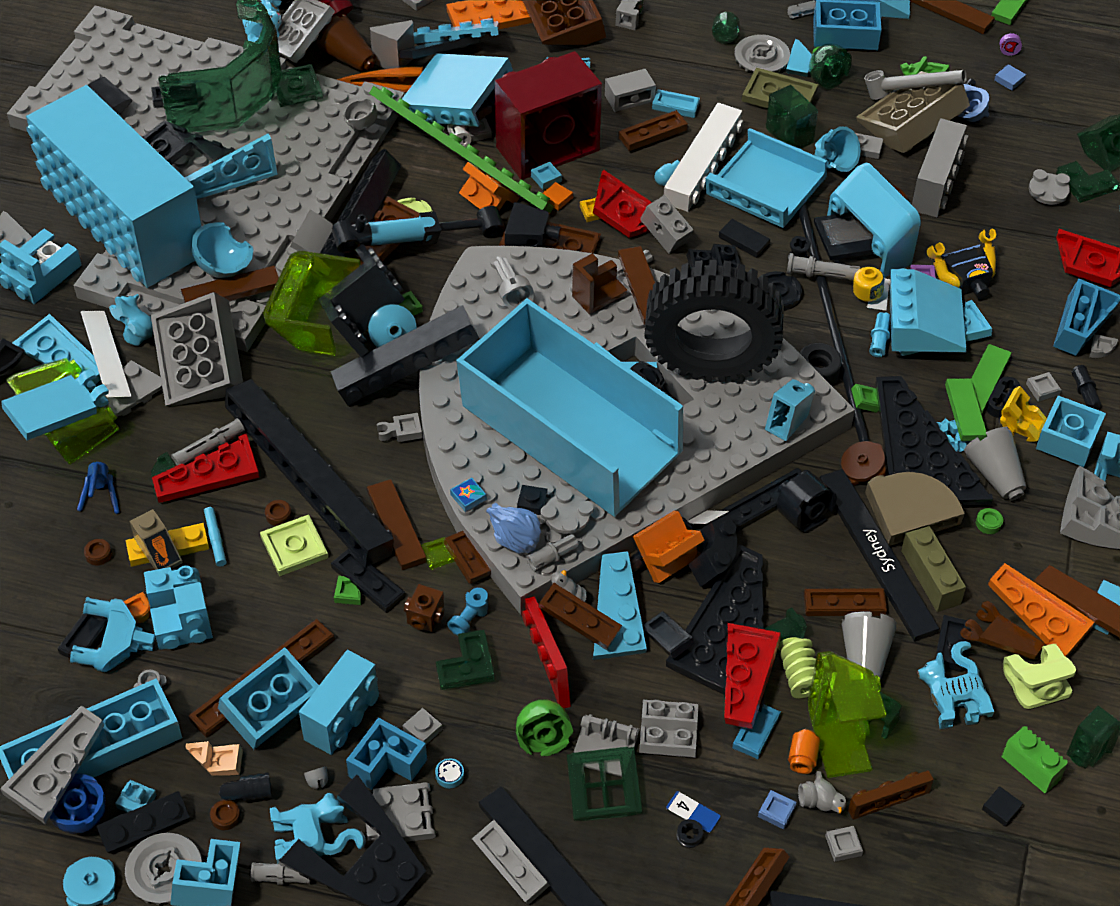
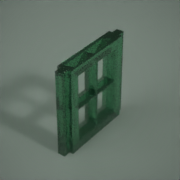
M634 747L575 752L566 755L574 821L623 817L642 813ZM620 759L622 779L607 781L604 761ZM598 761L601 781L585 783L583 763ZM623 784L625 805L610 806L607 786ZM602 787L604 807L588 809L586 788Z

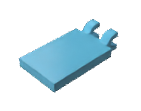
M90 368L83 371L77 379L69 375L2 400V409L24 438L30 440L97 414V407L109 405V401L104 396L109 394V390L104 384L96 387L92 379L96 378V374Z

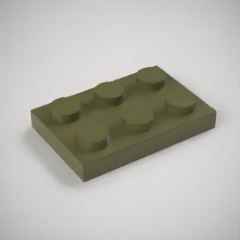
M756 67L742 94V101L805 118L816 95L818 84Z

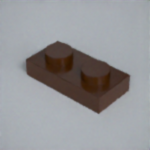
M463 530L445 538L444 545L469 584L491 575V569Z

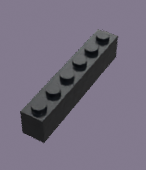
M462 305L366 353L363 357H358L330 372L337 391L348 406L432 364V362L438 361L480 340L472 320Z

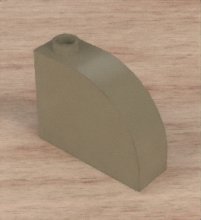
M902 472L885 477L879 475L872 478L867 484L866 496L889 546L904 542L907 532L930 526L933 532L960 525L965 514L955 494L944 483L925 474Z

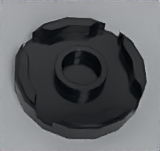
M781 271L764 274L768 277V284L773 282L776 286V292L780 291L781 301L783 300L784 311L794 308L799 303L802 289L797 278L787 276L785 272Z

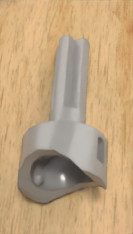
M497 256V261L493 262L503 281L499 289V295L505 306L513 311L526 298L533 302L534 291L528 279L521 275H515L506 257Z

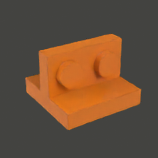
M469 162L464 166L463 170L471 176L459 193L479 209L486 206H496L500 211L506 200L513 204L519 200L520 196L479 167Z
M672 511L633 536L653 581L657 583L665 580L693 561L698 553L697 545L705 541L701 531L687 530L679 511Z

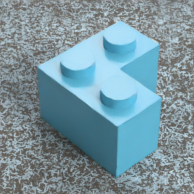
M200 582L173 588L176 599L175 604L150 609L159 650L173 649L180 645L193 642L199 643L213 638Z
M211 839L207 863L177 859L170 905L231 906L240 842Z

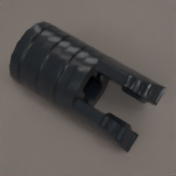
M269 772L240 776V780L223 783L218 794L224 800L242 798L243 802L272 798Z

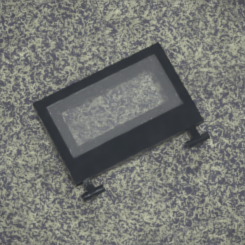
M851 212L842 215L835 214L814 218L815 227L827 255L833 263L841 264L839 259L874 253L872 250L873 234Z

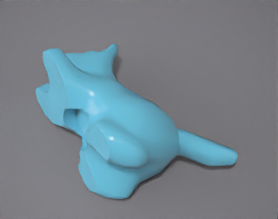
M139 294L135 296L115 297L116 305L109 306V310L115 319L125 324L123 333L125 341L131 345L139 346L143 341L150 339L154 335L151 316L138 308L137 300Z

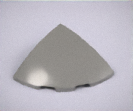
M1081 466L1076 469L1069 489L1060 533L1088 544L1120 549V496L1114 497L1105 488L1106 482Z

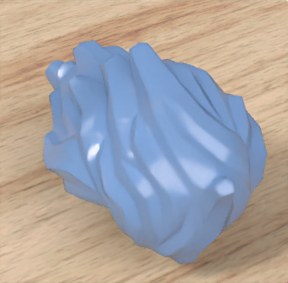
M497 503L487 508L486 512L490 515L497 543L518 554L535 551L541 533L540 522L536 514L522 508H504Z

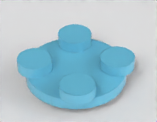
M86 857L76 861L67 868L63 879V888L67 896L68 906L108 905L115 899L116 875L114 865L110 860H104L99 857Z

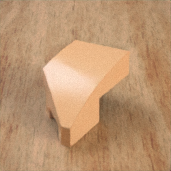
M209 741L186 744L185 748L211 775H240L243 749L239 744L212 747Z

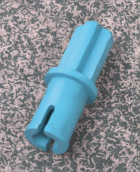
M879 312L877 314L875 328L871 331L872 343L869 352L874 357L885 355L886 341L890 338V332L888 331L890 315L887 312Z

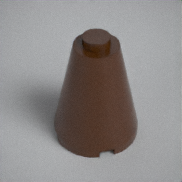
M342 14L341 18L339 16L333 17L320 31L323 34L321 40L318 38L316 40V47L320 51L361 72L369 71L374 67L376 63L375 54L346 15Z

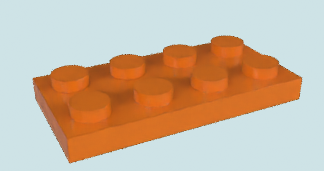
M466 0L446 4L447 13L453 27L460 26L459 23L472 21V24H480L481 20L493 18L494 22L498 21L499 29L532 23L522 0Z

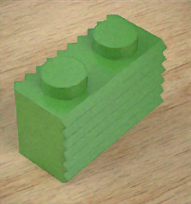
M1023 726L1007 741L1001 756L1045 794L1061 780L1068 764L1067 760H1063V756H1059L1058 752H1054V749H1051L1049 745H1045V741H1041V738L1036 737V734H1032V730H1028L1027 726Z

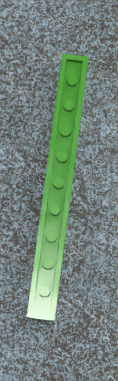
M375 86L372 87L369 92L370 95L539 209L548 211L549 214L551 213L554 206L548 203L549 197L540 191L537 194L530 191L531 185L522 179L517 182L513 179L514 174L504 167L502 170L496 168L497 162L488 156H485L484 159L478 156L479 150L470 144L465 147L461 144L462 139L452 132L450 135L444 133L445 127L436 121H433L432 124L426 121L427 115L418 109L413 112L409 109L411 105L401 98L398 101L392 98L394 93L387 88L382 87L380 90Z

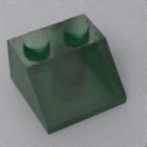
M1120 114L1108 116L1077 133L1085 155L1106 172H1111L1120 166Z

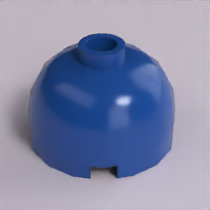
M75 774L50 816L52 823L61 831L70 834L84 833L100 822L105 813L106 799L102 787L97 783V780L86 774Z

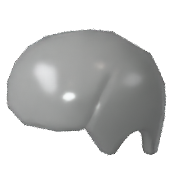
M369 98L350 102L345 107L343 117L347 125L352 129L364 130L375 123L377 109L375 103H372Z

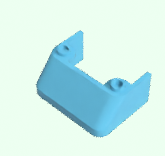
M866 162L857 166L831 194L827 216L851 212L873 234L872 250L882 259L880 271L884 277L890 275L891 269H901L912 265L921 219L918 211L871 164Z

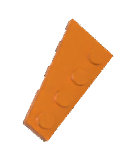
M1006 563L1002 565L989 581L988 586L1046 645L1056 644L1065 657L1071 654L1093 628L1094 621Z

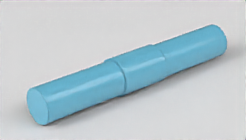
M207 507L204 509L208 534L216 565L221 567L227 563L214 508Z

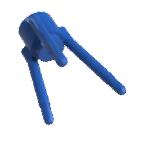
M93 462L89 464L88 474L85 477L84 487L77 507L78 511H82L87 494L91 498L94 495L95 489L103 488L107 484L114 512L116 514L120 512L113 485V475L108 474V466L105 463Z

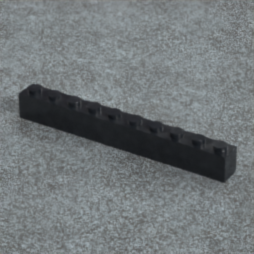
M252 379L227 388L225 408L235 419L238 418L245 431L347 548L352 551L361 564L367 568L369 565L390 557L394 543L391 532L380 524L376 515L364 506L359 497L355 496L349 489L348 484L341 480L333 467L321 458L318 450L313 449L306 441L305 436L299 433L292 425L291 420L280 412L276 403L271 402L265 395L264 390L258 387Z

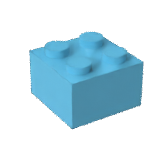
M1058 395L1041 430L1036 449L1084 467L1100 432L1106 413Z

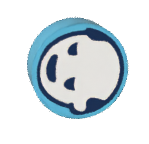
M451 758L442 760L435 769L436 780L444 788L457 787L464 778L462 764L458 760Z

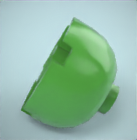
M551 700L531 702L522 709L517 717L516 735L520 747L531 755L532 752H541V756L558 753L568 745V738L573 734L571 721L566 710L560 704Z

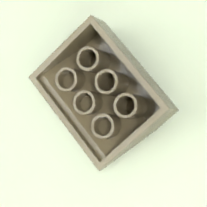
M963 83L899 89L889 93L859 114L856 119L876 137L883 138V143L889 148L905 153L936 131L940 118L950 121L952 118L962 114L970 106Z

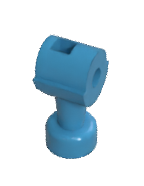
M474 588L470 593L467 592L465 609L460 616H453L447 623L448 628L455 635L464 637L470 630L469 622L476 615H487V591L483 588Z

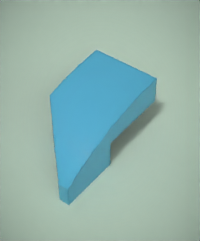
M795 39L786 73L808 77L812 54L797 39Z

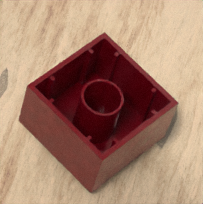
M576 51L560 57L547 58L538 65L518 72H508L495 80L496 148L522 180L531 177V170L545 163L551 162L554 167H558L600 151L602 83Z

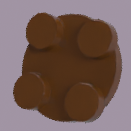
M869 441L858 442L850 446L842 456L841 467L852 485L871 480L879 475L885 477L887 473L885 468L886 457L879 443Z

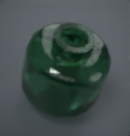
M731 12L719 13L713 21V37L718 42L724 44L735 41L740 31V20Z

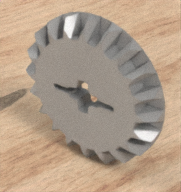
M753 35L742 39L736 45L734 57L736 58V63H739L740 68H745L746 72L753 71L754 73L757 67L779 73L788 64L790 50L778 38L769 35Z
M160 833L144 839L131 851L126 861L125 878L129 889L137 898L143 899L146 903L153 902L158 906L160 903L165 902L171 904L176 860L202 862L199 850L188 838L175 833ZM166 864H168L170 872H164L163 875L160 876L159 870L157 868H163Z

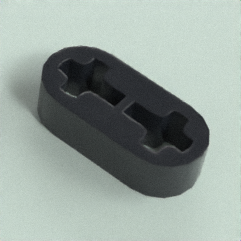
M1003 377L998 381L986 407L987 412L991 416L1001 418V411L1012 391L1020 386V383L1015 378ZM1007 387L1010 388L1008 393L1004 392ZM999 401L1003 402L1000 407L996 406Z

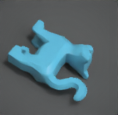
M332 793L325 794L323 799L316 804L300 805L285 812H279L276 807L270 808L274 831H294L295 837L294 840L285 842L283 839L275 840L276 846L274 847L277 863L298 839L317 855L323 856L341 852L350 839L355 841L358 849H362L366 843L365 836L362 831L352 828L339 833L333 844L325 842L321 831V823H347V817L343 815L344 806L340 805L339 800Z

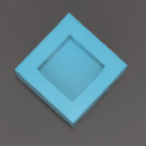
M551 162L531 170V177L542 190L549 188L555 182H562V174Z

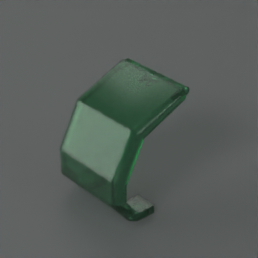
M255 0L237 1L238 18L261 23L263 28L258 40L255 42L245 40L243 52L228 65L219 68L168 73L167 76H159L158 81L167 122L185 128L189 133L239 128L274 98L282 78L278 37L272 19L262 3Z

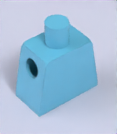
M792 379L775 392L765 430L787 441L807 418L815 394L814 387L809 383L803 384Z

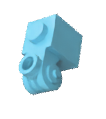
M182 566L178 570L173 571L171 567L144 572L146 592L151 609L175 604L176 599L173 588L200 582L199 570L190 566Z

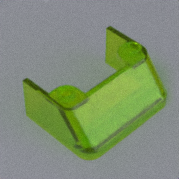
M306 251L292 253L263 310L266 324L298 350L335 355L336 348L331 326L306 321L317 297H322L361 266L360 259Z
M831 651L819 652L817 654L808 697L809 716L814 733L820 738L819 750L827 778L870 772L872 767L864 745L866 736L870 734L867 720L886 717V711L880 695V679L871 670Z

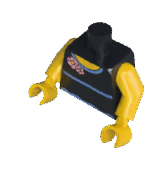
M993 228L989 231L990 238L985 236V230L979 234V240L985 244V247H982L980 244L942 255L945 252V247L941 242L935 244V249L933 246H930L927 249V255L935 260L933 264L938 279L960 288L962 295L974 292L978 299L985 298L990 292L988 287L992 277L995 275L996 269L995 246H992L991 242L996 238V231Z

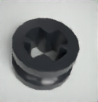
M686 819L682 821L677 829L676 836L678 842L686 848L698 846L702 840L703 828L696 820ZM687 829H693V834L698 835H693V839H688L685 833Z

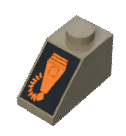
M154 509L130 521L135 541L155 570L168 567L172 569L182 564V559L165 525Z

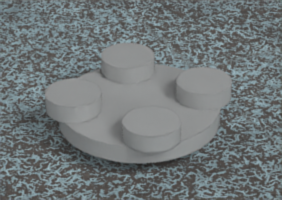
M1037 169L1034 171L1033 178L1030 181L1029 192L1035 200L1041 203L1059 204L1068 197L1070 178L1066 174L1055 175Z
M561 488L557 491V496L551 498L541 508V517L552 530L562 534H572L586 527L590 520V515L593 513L594 506L590 501L572 494L570 489Z

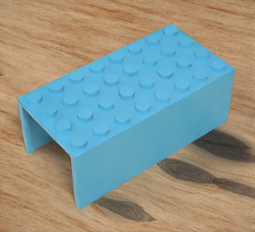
M88 85L26 116L28 122L26 129L33 141L31 148L37 156L36 166L41 172L42 178H40L43 187L47 191L50 190L55 199L66 206L70 215H75L84 229L88 228L97 242L101 241L110 255L114 254L123 268H128L131 271L133 278L137 282L141 281L148 288L195 261L191 251L192 240L195 232L202 226L194 186Z
M528 298L456 360L463 407L614 517L683 451V405Z

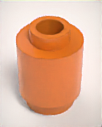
M801 730L793 734L788 761L791 770L794 772L808 774L816 766L820 738L813 731Z

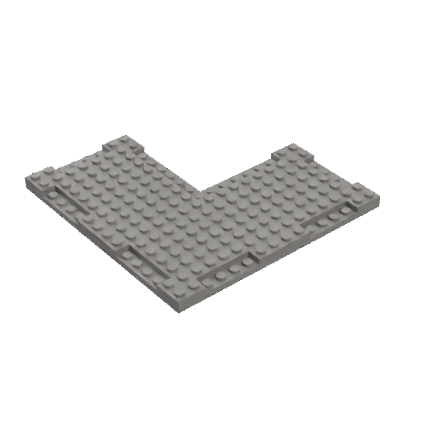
M94 6L75 29V39L47 74L36 87L29 86L9 110L7 117L10 127L27 132V115L99 78L106 77L133 100L119 116L141 137L145 136L164 120L185 128L191 134H200L206 140L211 142L215 140L222 143L224 147L229 149L232 147L235 150L269 133L272 139L278 175L197 199L201 226L208 223L224 222L230 228L231 235L236 241L240 243L246 241L253 246V258L244 271L239 274L275 266L279 276L281 288L229 301L237 349L248 352L293 282L292 276L296 267H302L308 256L291 248L290 245L309 210L311 209L329 222L332 221L400 114L369 94L373 86L380 90L384 86L364 81L362 86H357L287 66L286 59L250 50L249 48L209 37L205 42L134 23L133 16ZM196 82L198 103L154 108L151 87ZM387 88L394 93L392 98L397 101L405 95V92ZM369 98L372 103H375L377 109L375 123L364 130L352 129L347 125L343 117L345 107L350 102ZM192 148L173 163L172 166L185 178L212 162L195 148ZM105 250L103 254L97 253L74 284V289L78 299L106 308L116 305L115 297L135 296L139 294L137 300L138 308L151 316L185 303L181 289L222 278L213 277L205 273L194 261L146 288L141 281L137 282L133 278L128 268H123L114 254L110 255Z

